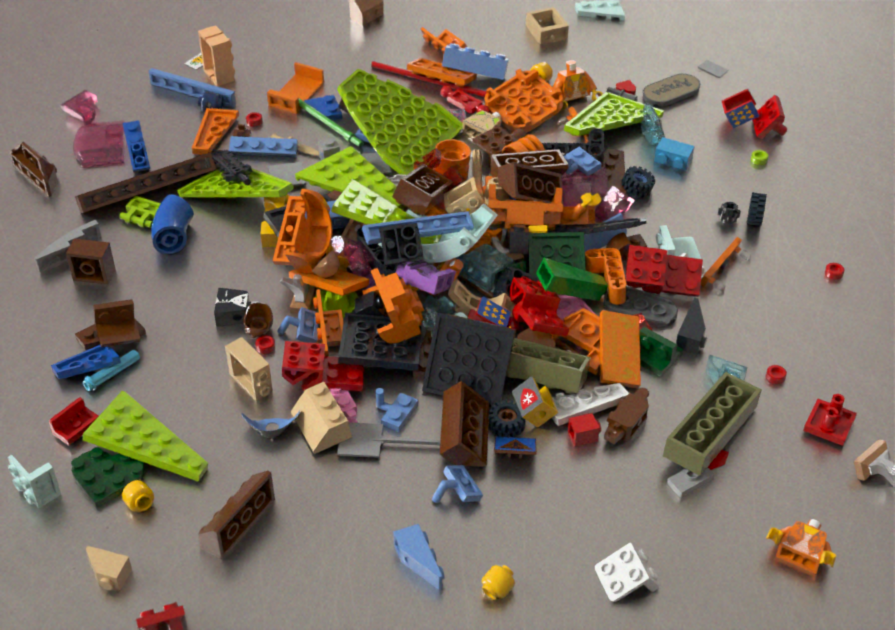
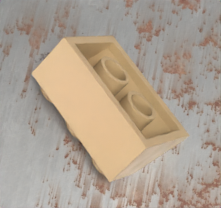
M325 382L306 389L291 410L293 418L300 411L295 421L314 454L352 437L348 420Z

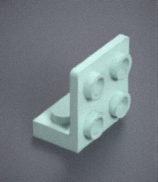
M13 455L8 457L10 463L8 469L13 477H15L13 483L19 491H24V496L30 504L33 502L38 508H41L61 495L54 469L49 463L29 474Z

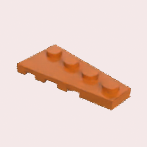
M206 108L191 148L192 154L204 155L211 153L239 117V110Z

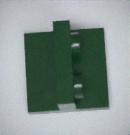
M646 327L639 331L640 365L662 376L683 355V349L678 347L676 343Z

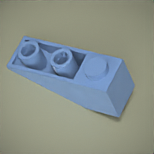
M419 524L394 531V546L401 562L435 588L441 590L442 580L445 579L444 571L441 566H437V557L434 549H430L428 546L429 540L426 532H422Z

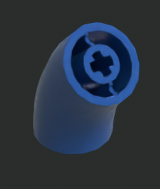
M166 196L158 207L152 222L151 237L153 247L162 254L176 253L186 245V230L193 219L194 212L190 204L179 196Z

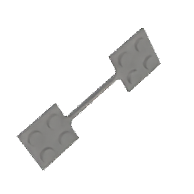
M377 152L361 154L383 175L392 174L390 166L381 159ZM302 162L268 166L269 175L291 182L293 186L307 185L306 181L301 179L297 181L295 179V173L303 170Z
M349 423L352 437L339 443L337 456L379 458L380 447L384 443L440 446V440L383 438V424Z

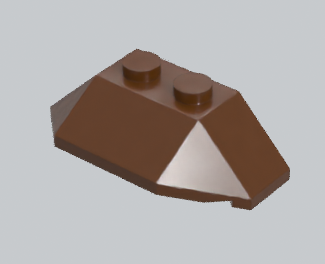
M24 141L9 151L13 166L48 197L52 196L57 183V169L55 165L49 163L44 155L41 156Z

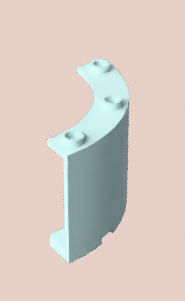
M483 203L480 208L470 214L474 225L473 230L468 231L464 227L460 232L441 234L439 243L421 244L424 261L427 263L443 262L465 253L480 239L498 214ZM411 208L406 212L414 218L428 217L413 213Z

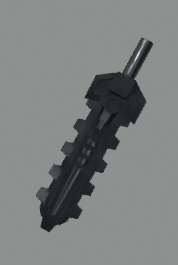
M229 150L211 151L216 169L220 168L219 172H224L221 175L226 182L242 181L247 186L251 184V180L247 177V175L253 172L249 164H242Z
M627 218L581 226L562 225L555 227V230L548 231V233L584 232V234L610 230L615 231L646 224L647 220L646 218Z

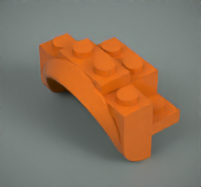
M489 184L487 206L498 214L491 224H501V221H504V227L508 229V232L510 227H514V225H524L525 228L529 229V226L545 224L547 227H555L556 224H560L561 212H563V204L561 203L562 188H556L551 203L522 200L499 201V199H496V184Z
M301 189V196H289L273 263L275 265H292L297 273H313L312 270L317 266V262L321 261L331 243L332 222L329 214L330 207L325 198L318 192Z
M378 268L371 270L376 286L363 290V295L375 291L381 296L391 323L387 326L377 329L380 337L388 343H398L421 334L419 326L422 325L421 321L424 320L421 312H424V308L416 290L412 291L410 285H406L403 278L399 279L397 273L385 276V274L380 275Z

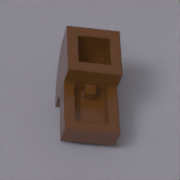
M622 232L611 238L606 248L619 250L621 260L626 261L630 245L647 247V244L641 234L626 236Z

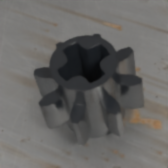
M734 202L722 203L721 208H718L717 215L720 216L722 222L731 224L737 222V218H740L741 210H738V205Z

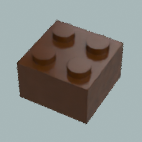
M73 239L66 252L73 281L109 285L116 271L110 243Z

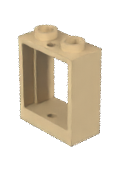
M554 7L526 13V27L540 45L568 39L569 25ZM547 22H553V23H554L553 26H548V27H544V28H542V27L539 25V24L547 23Z
M474 177L443 194L445 209L448 214L466 212L467 208L470 209L468 212L471 214L480 208L483 203L486 205L483 191Z
M241 337L225 346L229 374L256 401L273 392L269 363L247 341Z

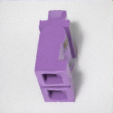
M426 261L408 262L406 265L398 264L396 269L397 275L404 279L406 285L410 284L431 294L450 290L456 272L452 269L439 271L435 266L427 265Z

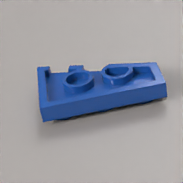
M98 345L51 365V368L57 378L62 379L120 364L121 360L111 347H101Z

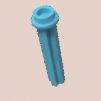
M132 350L120 358V364L105 367L94 375L85 377L83 381L84 387L88 391H95L97 386L140 359L139 353Z

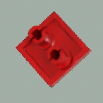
M774 95L757 110L760 116L752 120L756 136L760 139H763L771 130L781 136L787 132V127L783 125L785 115L780 98Z
M834 394L831 403L817 399L803 431L843 446L857 413L843 408L845 398L841 394Z
M177 602L163 606L164 611L155 613L154 609L140 612V618H136L137 626L141 630H159L158 625L164 621L165 623L167 622L169 630H184L181 618L185 615L183 605L178 606Z

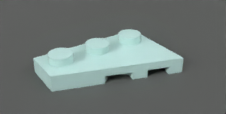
M619 0L581 1L575 3V10L578 16L596 18L600 15L605 16L606 19L620 17V20L625 21V13Z

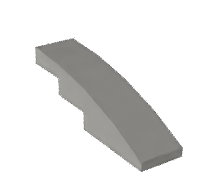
M93 220L47 246L35 257L38 271L41 273L68 262L66 252L74 238L92 241L100 238L101 233L97 221Z

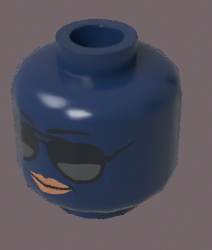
M204 92L202 97H199L198 106H201V110L204 113L206 108L222 109L223 98L218 93Z

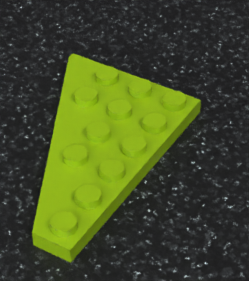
M605 92L566 123L564 131L573 136H582L589 134L595 128L604 131L663 117L664 111Z
M352 146L295 173L297 181L300 179L308 181L312 186H319L331 192L334 190L343 192L353 179L398 208L404 209L407 207L406 205L398 204L396 199L392 198L397 186Z

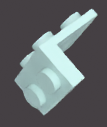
M667 225L659 226V232L656 234V243L659 249L668 250L667 255L680 256L683 253H687L689 258L701 259L693 237L671 238Z

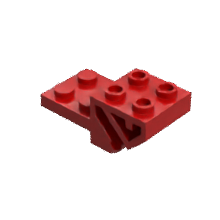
M629 246L625 277L626 285L634 289L642 288L643 291L654 294L663 292L699 297L703 259L667 255L668 250Z
M527 277L513 278L510 286V301L518 303L512 309V315L516 321L526 322L533 331L566 337L570 330L557 315L556 311L561 299L555 294L556 292H546L540 280L536 282Z
M285 341L282 377L293 386L302 380L303 391L322 382H325L328 389L362 391L364 365H346L338 363V357L324 356L325 344Z

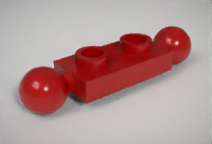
M446 85L440 90L443 98H447L448 102L470 114L476 111L477 113L480 111L490 113L489 107L482 105V101L459 89L453 92V89Z

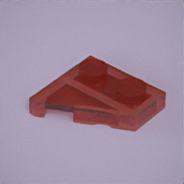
M435 148L423 156L422 159L424 161H415L414 170L422 164L432 169L437 168L441 163V151Z

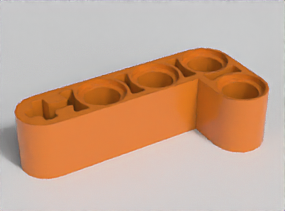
M615 248L587 250L585 252V270L591 273H604L605 281L608 284L607 293L609 301L616 305L623 304L626 301V279L620 251Z

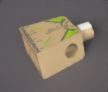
M480 111L464 119L463 135L473 139L496 126H501V115L498 112L490 114L486 111Z

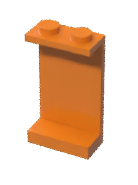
M295 62V75L280 91L270 89L267 92L268 106L297 114L301 110L299 98L303 101L310 99L324 84V70Z

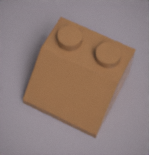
M349 0L350 19L362 26L384 14V1Z

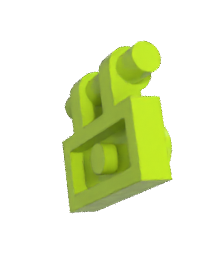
M135 196L126 205L128 213L121 212L120 219L125 220L129 224L136 223L142 228H151L153 221H150V219H154L161 203Z

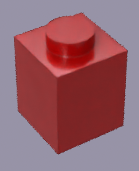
M593 413L569 418L568 433L575 447L598 442L601 425L598 420L596 421Z

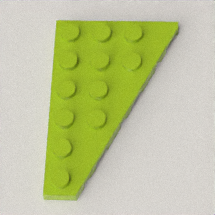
M220 168L177 191L179 197H283L294 188L291 182L253 168V172L247 175L251 180L250 185L247 186L242 181L226 182L221 175L224 172H219Z
M353 179L333 204L331 210L333 213L367 225L414 219L413 216ZM442 235L420 237L421 244L439 243Z
M124 391L117 395L83 433V441L198 482L208 469L207 461Z

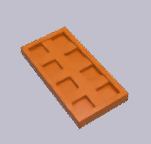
M418 58L407 63L406 70L412 71L413 74H424L427 78H438L446 83L453 82L456 86L460 87L477 78L476 73L444 67L442 63L424 58Z

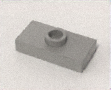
M708 467L700 476L688 469H684L668 478L667 484L682 498L712 481L714 473Z

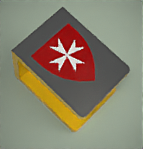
M530 377L512 391L522 417L537 428L558 413L549 389L544 386L539 390L533 377Z

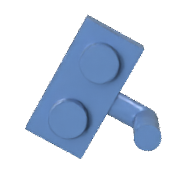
M581 147L574 149L564 156L569 164L566 174H571L579 169L586 176H590L601 169V163Z
M301 307L298 318L286 316L277 332L283 335L291 324L297 326V340L306 343H316L318 340L317 328L319 324H316L315 313L318 312Z
M377 388L376 406L387 411L381 419V424L384 427L400 432L417 408L418 399L400 393L391 405L384 402V390Z
M463 465L446 466L443 473L448 480L440 482L432 500L435 503H439L445 491L451 488L455 489L463 502L480 501L483 494Z

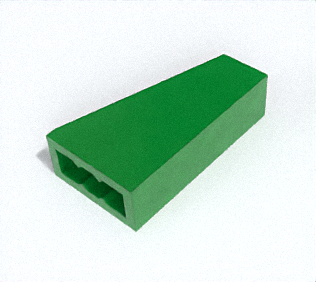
M545 257L536 272L546 292L551 291L556 292L555 294L600 301L602 295L607 291L608 284L603 276Z

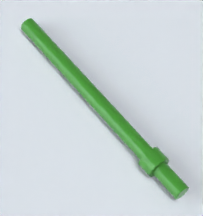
M299 98V106L344 136V139L349 143H354L358 147L363 146L364 142L358 139L354 133L345 130Z

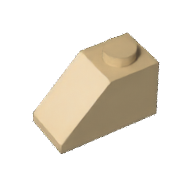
M87 546V556L99 586L106 590L121 591L132 571L129 556Z

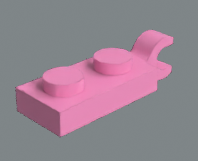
M329 389L348 422L357 423L355 419L357 417V405L349 392L341 389Z

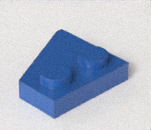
M334 95L304 100V102L330 120L343 119L341 109L338 108L339 105Z

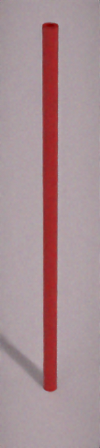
M375 61L371 62V67L440 86L448 85L452 89H459L481 97L486 95L484 90L465 85L460 87L456 86L453 82L446 83L438 78H427L424 74L416 75L409 70Z

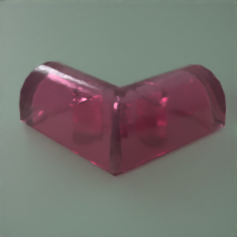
M84 90L61 104V109L81 122L90 124L96 117L95 109L91 108V106L97 103V96Z
M334 236L330 239L335 254L348 259L355 275L366 277L371 273L372 269L361 242L342 236Z

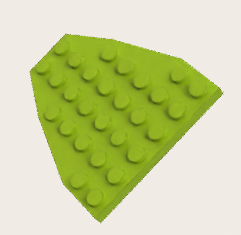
M361 69L354 71L337 88L353 120L381 159L400 175H407L422 164L427 166L434 159L436 145L441 141L454 139L463 129V123L436 102L434 104L425 101L426 97L422 95L417 97L411 93L412 90L388 79L386 82L379 80L377 75L369 74Z

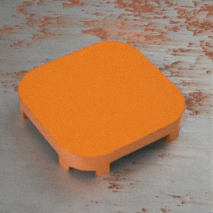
M520 68L515 71L516 76L494 90L489 87L486 90L484 99L485 105L490 109V114L498 112L501 115V124L508 130L513 132L515 129H522L527 133L561 111L563 98L562 91L559 88H553L538 76L537 70L521 71Z

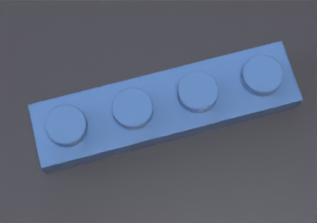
M231 136L229 151L233 155L297 157L298 140Z

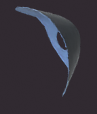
M300 411L294 418L290 419L272 418L259 421L250 420L243 413L241 414L246 422L260 435L272 439L283 434L299 415ZM269 423H276L279 426L276 430H266V426Z

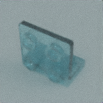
M483 244L462 257L463 268L459 275L489 292L493 289L495 274L505 269L507 265L513 264L514 260L491 245Z

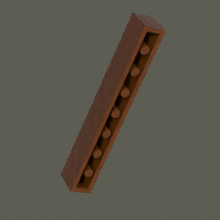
M207 153L77 195L75 199L80 213H84L215 170L216 166L211 153Z

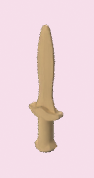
M274 133V134L271 135L270 138H283V137H280V136H278L276 133ZM298 144L297 150L311 155H319L317 150Z

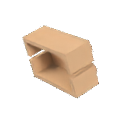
M216 25L199 30L204 72L217 87L235 81L231 40Z

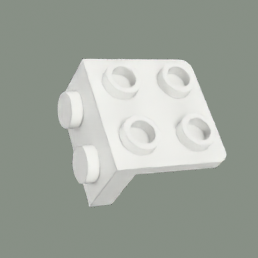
M631 542L595 566V571L612 602H617L642 585L646 586L651 592L660 588L656 581L659 578L656 571L647 564V561H649L647 554L643 549L639 550Z

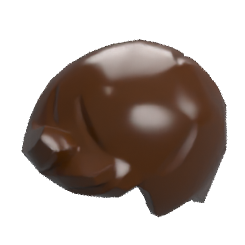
M256 302L250 304L243 318L244 329L247 334H251L253 339L257 336L265 335L273 325V313L267 304Z

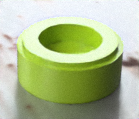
M755 150L751 154V162L756 165H765L768 162L769 155L763 150Z

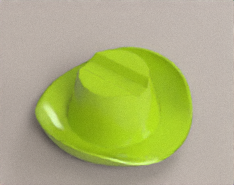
M327 290L320 291L323 311L342 309V316L344 318L345 312L351 313L355 309V299L358 298L355 291L344 296Z

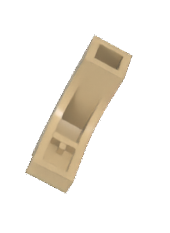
M459 280L452 282L448 296L456 303L455 311L457 313L462 312L468 317L471 309L477 311L481 298L473 295ZM506 293L489 299L510 311V317H513L512 309H514L516 304L510 301V297Z

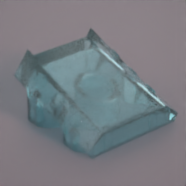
M644 103L641 129L648 145L657 147L662 137L665 138L664 131L653 106L649 103Z

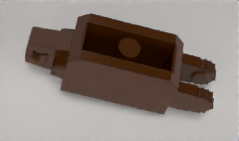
M639 388L634 395L629 393L625 399L622 398L619 401L617 409L614 412H610L607 418L608 428L604 434L606 441L615 444L620 439L631 440L647 420L649 408L647 399L649 391L646 388Z

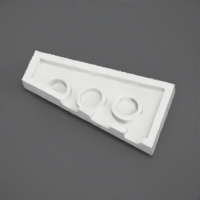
M620 383L594 387V391L581 389L579 393L571 395L558 393L556 397L552 398L558 411L552 419L558 426L569 422V418L596 413L618 405L619 401L622 398L625 399L629 393Z

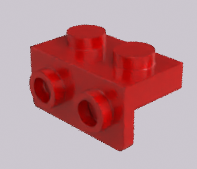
M79 397L58 414L54 415L49 420L52 434L70 446L83 435L99 415L87 408L84 399Z

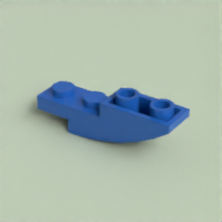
M139 120L122 123L133 172L150 169Z

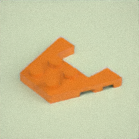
M582 308L563 318L565 325L570 330L567 337H562L590 352L587 355L591 357L588 371L596 375L600 368V317ZM550 334V335L552 336V338H553L554 341H555L559 336H561V335Z

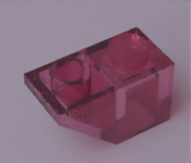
M612 186L595 209V217L604 222L619 213L624 215L634 200L622 190Z

